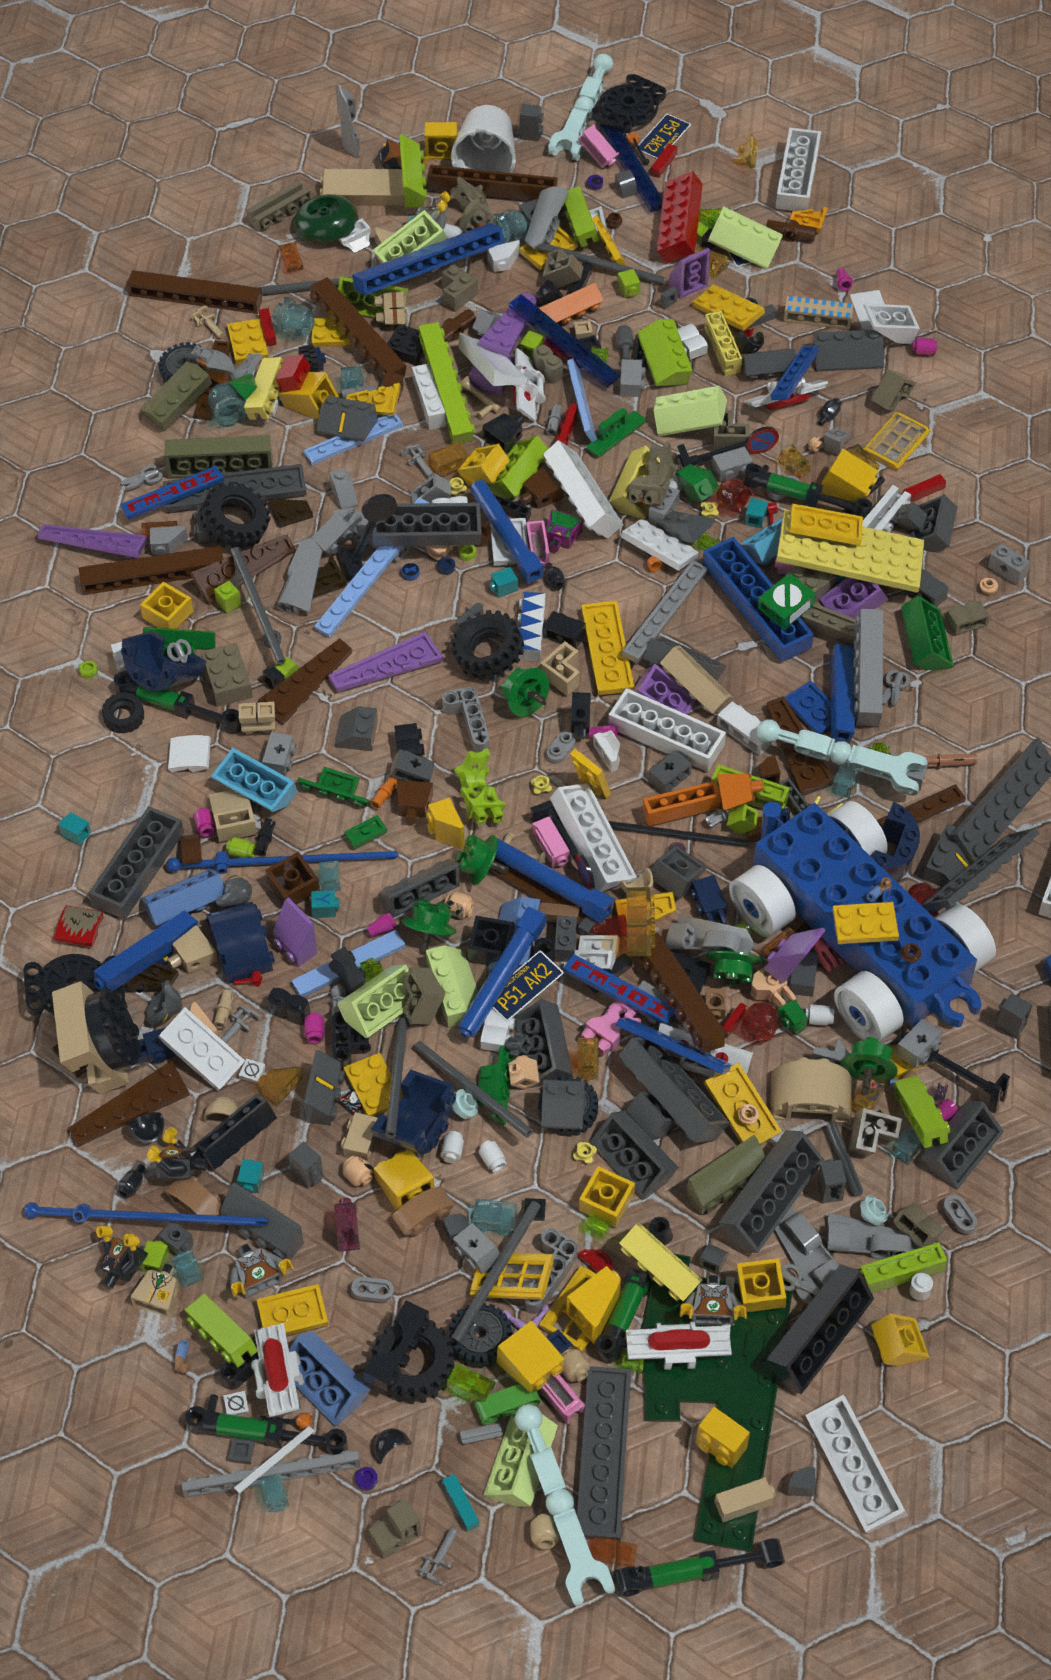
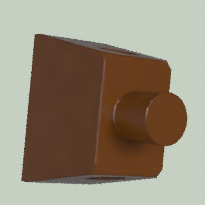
M542 467L523 483V495L519 496V500L524 506L531 502L536 508L540 509L562 500L563 489Z
M397 780L399 815L405 816L407 824H415L417 817H426L428 805L431 804L434 794L433 783Z

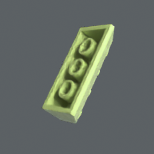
M723 206L708 242L767 269L783 235Z
M424 210L373 249V252L381 263H385L444 241L447 237L444 230Z
M720 385L656 397L654 416L658 436L722 425L727 398Z
M446 945L426 950L428 968H431L446 994L441 1003V1008L448 1028L458 1026L478 994L465 951Z
M407 965L390 966L338 1002L337 1005L345 1022L365 1038H368L402 1014L403 1008L410 996L403 984V980L409 970Z
M542 1414L543 1420L539 1429L546 1447L549 1448L555 1438L558 1425ZM515 1415L510 1417L483 1496L515 1507L531 1506L540 1480L530 1456L534 1454L529 1437L527 1432L521 1431L515 1424Z

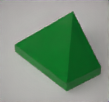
M251 373L229 381L245 400L257 388Z

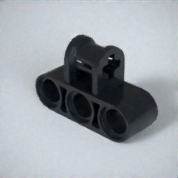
M338 1011L332 1017L333 1058L341 1062L343 1071V1067L352 1064V1054L367 1053L371 1051V1045L369 1044V1037L365 1038L354 1028H351L345 1022L341 1012Z
M254 1336V1337L252 1338V1341L254 1342V1344H255V1346H256V1348H257L256 1338H255V1336ZM247 1352L241 1355L244 1361L248 1359L251 1361L243 1363L239 1367L232 1362H226L221 1367L220 1375L227 1389L234 1390L239 1388L255 1373L251 1368V1362L259 1359L258 1352L252 1357ZM235 1374L233 1378H227L229 1375Z

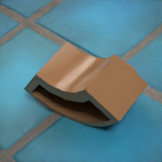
M194 1176L189 1179H176L165 1190V1193L174 1204L188 1214L218 1215L222 1207L220 1203L221 1198L214 1192L210 1193ZM198 1223V1224H203V1225H207V1226H208L209 1223Z
M441 1186L434 1187L407 1201L392 1215V1218L404 1235H418L429 1224L447 1217L450 1214V1210L454 1207V1203Z

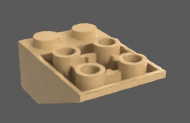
M234 790L209 794L219 842L232 840L233 837L242 838L257 834L251 804L247 797Z

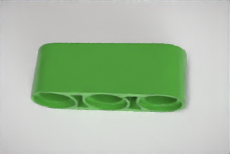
M517 1384L482 1397L474 1405L482 1424L489 1425L515 1415L516 1411L523 1405L531 1404L537 1406L541 1403L536 1389L530 1393L521 1384Z

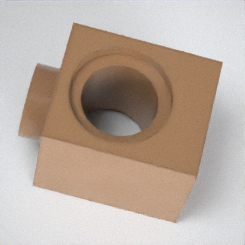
M706 988L705 1003L717 1020L725 1019L726 989Z

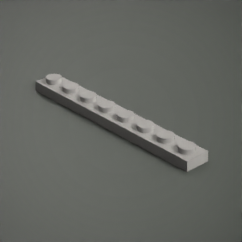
M694 560L691 561L623 649L622 656L635 663L641 660L650 639L660 635L706 575L708 567Z
M345 1450L337 1455L323 1454L315 1459L301 1458L292 1463L278 1462L248 1487L359 1468L358 1451ZM260 1466L247 1471L238 1469L224 1475L215 1473L202 1479L198 1477L189 1478L187 1481L182 1482L184 1497L190 1498L235 1490V1486Z

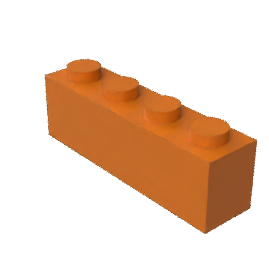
M593 283L538 308L534 314L542 331L547 328L550 331L558 327L557 324L560 322L565 324L571 321V317L575 315L577 318L583 316L588 309L591 311L600 307L599 304L604 300L596 283Z
M716 781L643 798L642 812L647 825L652 826L720 808L721 793Z

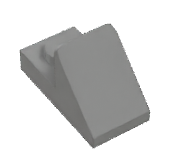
M837 428L825 432L824 450L839 455L844 443L850 440L851 434Z
M837 1039L835 1051L825 1047H814L812 1060L828 1059L830 1062L841 1066L842 1058L849 1053L842 1042Z

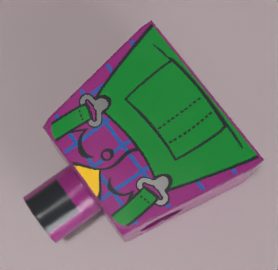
M551 510L546 528L549 549L557 552L560 547L570 548L583 531V518Z

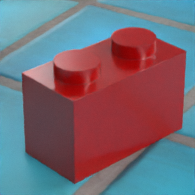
M304 355L285 358L275 379L282 392L301 389L311 368Z

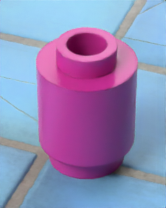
M917 337L916 341L913 340L912 351H915L917 355L931 356L936 354L937 341L932 338Z
M206 808L198 809L193 815L197 832L202 837L212 836L216 829L212 811Z
M313 1012L304 1018V1034L308 1043L318 1044L323 1041L325 1036L324 1017L319 1013Z

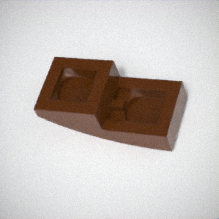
M200 834L181 836L183 864L202 862Z

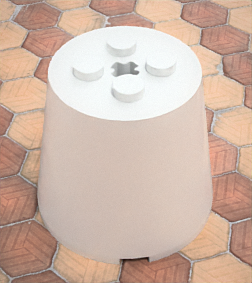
M481 105L472 109L467 114L452 148L451 158L453 167L513 172L516 155L512 122L505 111L496 106Z

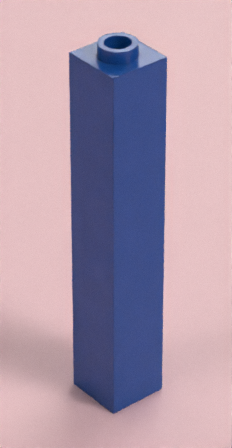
M835 644L830 654L831 738L837 742L845 741L849 744L855 733L853 647Z
M184 910L94 970V984L99 990L107 988L116 990L172 952V944L194 926H198V921Z

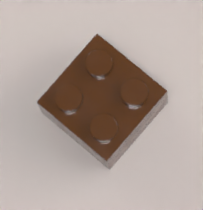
M299 852L265 869L267 883L283 904L285 899L289 897L296 905L311 897V891H320L318 877Z

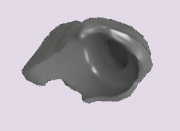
M237 875L229 877L223 883L225 885L224 894L217 898L216 903L221 907H234L248 903L252 896L251 884L248 880Z
M165 980L161 984L162 990L157 996H151V1002L146 1009L148 1023L155 1025L167 1022L174 1014L180 1012L183 1007L179 992L170 985L169 980Z

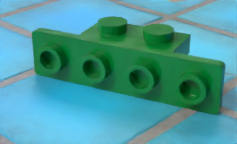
M621 408L598 425V438L596 441L588 444L586 449L599 458L643 425L646 419L636 411L628 414L626 409Z
M154 627L143 628V633L153 631L166 638L163 649L164 656H168L167 647L169 644L176 643L180 639L186 640L190 644L191 654H195L197 649L216 648L215 632ZM180 644L181 647H182V649H183V651H184V653H185V655H186V654H187V648H186V646H185L184 644ZM172 647V655H177L174 647Z
M323 767L318 783L297 778L302 788L312 790L313 787L319 789V793L327 796L332 793L336 795L337 799L347 801L348 798L354 800V804L362 807L365 804L370 805V800L355 795L360 781L359 777Z
M503 1045L499 1047L498 1063L480 1067L478 1087L508 1110V1100L510 1098L508 1063L514 1060V1056L509 1055L510 1051ZM477 1099L476 1103H478L480 1106H484V1104ZM492 1111V1118L500 1125H506V1121Z

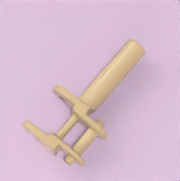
M207 306L197 309V312L192 314L191 319L197 321V326L206 324L222 339L225 334L213 323V319L215 320L217 316L215 314L204 316L205 311L209 310Z

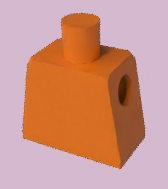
M717 774L723 810H730L744 803L747 804L755 801L754 792L764 791L763 780L752 781L751 774Z

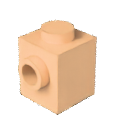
M522 1055L508 1063L512 1086L526 1090L539 1083L537 1060Z

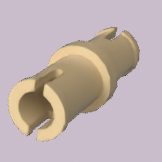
M223 990L220 1003L216 1006L217 1014L213 1025L217 1029L226 1028L228 1015L232 1012L231 1005L235 996L232 990Z

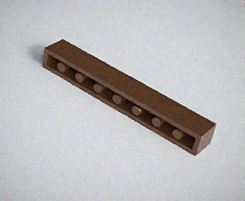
M430 165L427 175L429 191H447L450 193V190L458 185L457 178L460 176L474 187H478L481 184L485 196L527 201L538 200L542 190L558 186V177Z
M132 270L127 282L128 294L132 297L207 306L258 314V309H260L262 303V291L258 287Z
M328 277L311 285V300L317 303L321 311L329 317L332 324L339 328L341 334L347 337L350 344L355 346L360 355L369 362L370 367L378 372L382 380H384L386 372L405 377L406 365Z
M216 546L78 567L83 595L160 584L162 582L193 579L190 572L222 560L223 553L222 547Z
M657 932L636 938V947L634 948L636 957L641 959L644 969L649 971L653 983L658 985L661 995L666 997L669 1007L673 1008L677 1019L683 1023L686 1033L691 1035L694 1045L698 1046L702 1053L725 1047L724 1029L660 934Z

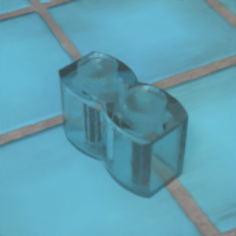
M476 1199L472 1223L482 1233L495 1231L503 1236L512 1234L515 1230L518 1211L517 1204Z

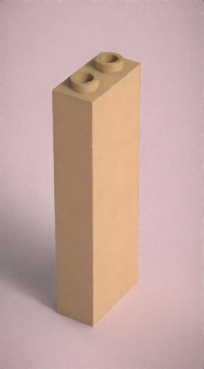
M324 169V175H321L323 189H320V195H340L349 199L354 205L405 206L402 169Z

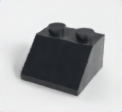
M476 915L468 947V961L484 964L498 961L511 940L514 922Z

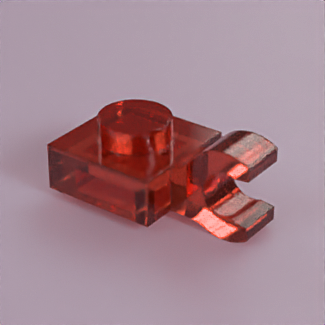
M624 914L605 919L606 925L592 926L593 934L618 935V937L629 935Z

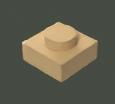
M590 320L574 322L573 327L576 339L593 335Z

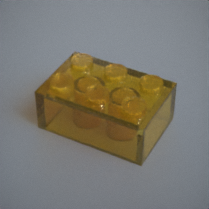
M627 887V956H651V948H655V936H651L655 935V908H651L654 907V895H650V887Z

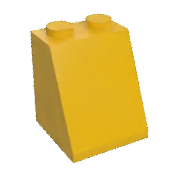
M308 372L300 390L282 392L280 390L278 392L284 407L319 420L320 409L328 396L339 397L326 372Z
M842 449L821 482V485H824L822 494L855 502L858 498L866 499L871 491L869 486L873 487L877 481L875 476L878 470L845 449Z
M411 1150L400 1151L393 1158L381 1161L373 1168L376 1181L396 1211L416 1195L434 1188V1177Z
M607 1266L567 1296L566 1314L593 1344L602 1334L620 1295L621 1279L614 1270L611 1271Z
M532 1321L498 1345L496 1363L530 1393L535 1389L540 1390L547 1383L546 1380L552 1376H558L564 1370L565 1358Z

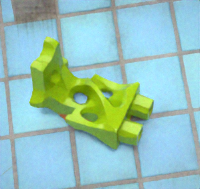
M484 749L478 753L469 751L463 763L454 769L461 783L460 792L465 803L467 818L475 819L477 824H483L488 818H491L494 823H501L504 817L503 810L506 805L505 802L498 799L495 788L490 787L485 782V776L489 774L490 770L489 767H486L490 757L489 749Z

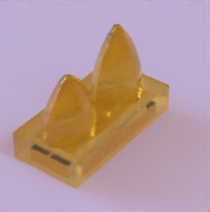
M753 133L746 135V141L736 148V150L744 153L734 158L733 162L739 164L747 163L749 168L756 167L758 145Z
M697 247L695 254L705 249ZM710 251L711 278L718 276L724 268H728V256Z

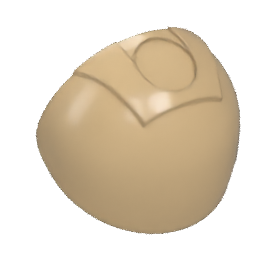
M646 868L636 880L629 884L622 880L619 886L629 896H646L653 887L652 872L649 868Z
M216 1098L207 1106L204 1121H207L210 1114L230 1116L238 1107L229 1098Z

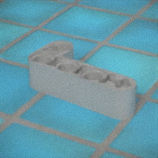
M471 687L446 691L442 696L443 711L448 715L463 713L474 752L478 753L484 749H489V734L476 690Z
M553 1228L543 1231L541 1235V1248L546 1254H553L554 1262L552 1268L559 1266L562 1269L551 1270L548 1281L550 1286L546 1288L543 1300L524 1299V1308L530 1314L541 1312L542 1307L547 1304L578 1258L577 1243ZM549 1239H552V1240H554L555 1242L552 1243V1244H549V1243H547L546 1241L549 1240ZM571 1250L573 1253L566 1254L564 1251ZM534 1279L529 1288H538L540 1279Z

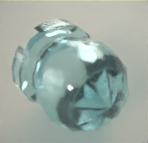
M506 210L501 214L491 215L486 220V225L492 223L502 227L504 241L502 244L520 240L525 236L528 228L526 217L517 210Z
M284 297L285 301L282 304L278 303L274 310L272 318L275 321L272 323V326L278 330L284 329L286 333L295 338L309 335L314 329L315 324L312 311L305 305L296 304L294 299Z
M223 382L216 384L210 390L208 405L213 411L214 420L220 426L232 427L235 426V422L245 419L247 415L244 409L245 403L241 395L231 384Z

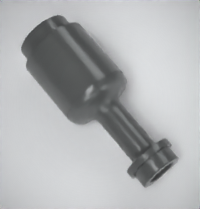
M627 325L619 326L616 331L617 348L623 352L622 363V359L633 360L630 357L629 351L634 347L633 332Z

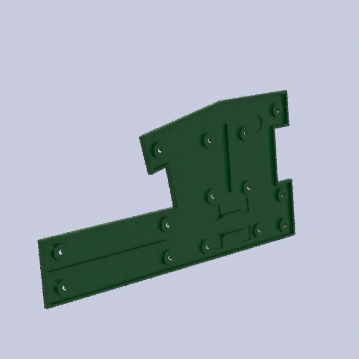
M675 1254L689 1267L691 1256ZM700 1277L703 1280L700 1284H707V1278ZM652 1278L643 1329H656V1323H661V1325L690 1324L692 1319L689 1318V1315H682L680 1317V1311L678 1310L687 1298L684 1301L681 1299L679 1301L675 1300L668 1293L670 1289L665 1284L661 1287ZM783 1279L785 1286H791L790 1283ZM720 1280V1285H726V1281ZM734 1283L733 1293L742 1304L739 1284ZM785 1291V1308L747 1312V1319H744L742 1316L737 1317V1320L733 1318V1326H730L732 1355L696 1357L694 1369H688V1363H672L671 1370H664V1358L644 1359L645 1422H680V1403L717 1404L718 1410L727 1416L730 1415L732 1420L750 1432L747 1449L732 1468L728 1465L720 1464L715 1456L709 1452L694 1542L752 1553L758 1510L722 1522L715 1505V1496L718 1493L764 1477L779 1382L767 1358L786 1335L793 1291ZM696 1325V1327H708V1326H720V1325Z

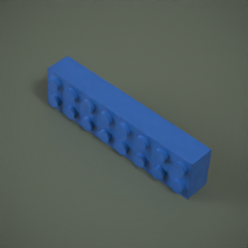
M734 537L703 551L702 565L708 567L710 575L781 662L812 648L814 634L800 617L784 630L758 609V598L774 585Z

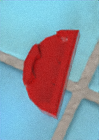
M740 1003L724 1023L722 1028L725 1031V1035L730 1036L736 1030L745 1013L746 1005Z
M584 1249L578 1253V1258L596 1274L606 1266L611 1271L614 1270L612 1259L601 1249Z

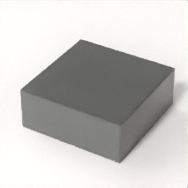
M674 286L661 294L660 306L664 310L677 302V289Z
M233 1438L228 1458L229 1462L251 1465L255 1441Z

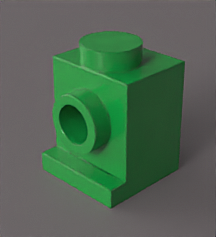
M796 1000L779 1007L777 1011L778 1021L782 1019L784 1027L786 1029L789 1028L792 1034H799L805 1030L808 1017Z

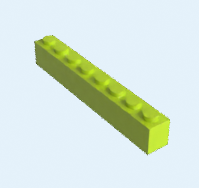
M439 322L420 325L419 339L445 410L446 426L452 445L472 442L475 428L474 424H470L469 421L471 420L470 411L465 408L466 399L465 396L461 395V383H457L458 374L456 368L453 369L452 367L453 358L452 355L448 354L449 345L447 341H444V329L440 328Z

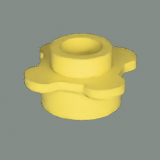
M461 478L450 480L452 495H457L467 490Z
M716 502L701 503V515L708 518L718 516V504Z
M540 775L531 780L535 794L552 790V787L549 785V778Z
M580 1142L577 1144V1151L573 1154L575 1160H582L586 1164H590L593 1162L592 1157L597 1152V1149L590 1143Z

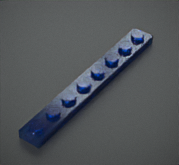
M600 124V130L616 153H619L617 158L624 170H631L636 181L637 191L649 211L654 212L662 209L663 198L623 133Z
M520 294L509 303V307L571 359L573 358L577 364L608 388L619 379L620 374L525 296Z

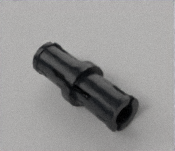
M264 819L261 832L257 835L258 842L254 849V853H258L257 856L264 857L269 843L272 842V833L276 822H272V819Z

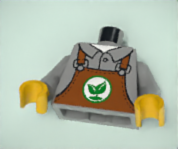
M447 191L439 195L442 201H438L433 206L419 207L417 213L409 214V219L411 217L415 218L425 210L441 228L445 227L447 221V202L450 201Z
M249 1244L241 1246L238 1250L241 1257L235 1260L236 1267L232 1269L230 1285L233 1297H236L237 1293L242 1292L247 1299L283 1282L281 1272L285 1276L286 1270H294L289 1259L283 1260L271 1252H265L263 1248L253 1251Z
M716 1275L708 1276L707 1284L698 1285L697 1291H693L680 1309V1317L682 1315H689V1318L692 1319V1322H695V1325L733 1326V1318L737 1320V1317L742 1316L744 1319H747L746 1307L740 1303L734 1293L729 1291V1286L720 1285V1278Z

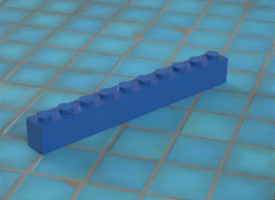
M489 223L352 274L355 291L367 295L504 243L502 227Z

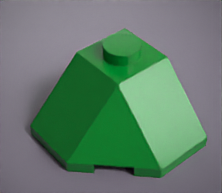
M688 464L675 473L691 504L702 502L714 494L719 487L713 473L701 467Z

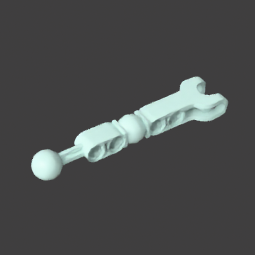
M599 54L595 58L594 68L596 70L593 77L587 76L564 129L552 135L549 142V155L556 156L559 151L568 150L572 153L571 160L579 161L583 149L578 138L582 136L592 108L597 103L602 92L604 83L602 77L613 68V60L609 55Z
M770 719L762 721L757 727V735L765 743L780 740L795 745L794 750L798 753L829 761L831 759L837 765L847 764V767H851L854 770L887 779L897 792L907 795H916L919 785L916 781L908 778L906 773L910 770L922 771L928 763L925 757L912 752H905L900 756H892L861 746L853 745L851 747L845 741L835 743V739L808 730H800L799 734L780 729L778 723Z
M526 1404L516 1411L515 1424L521 1431L527 1432L534 1454L530 1456L544 1494L547 1497L546 1508L553 1515L571 1565L570 1572L566 1578V1586L574 1605L578 1607L583 1604L584 1599L581 1588L588 1579L600 1581L604 1591L608 1594L615 1592V1586L608 1567L604 1563L593 1559L573 1508V1496L566 1490L567 1488L552 1448L546 1447L539 1429L543 1420L542 1413L535 1405Z

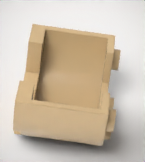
M801 1057L797 1061L778 1066L770 1077V1113L775 1120L790 1121L791 1112L831 1114V1123L851 1125V1075L846 1069L830 1062L828 1059L812 1060Z

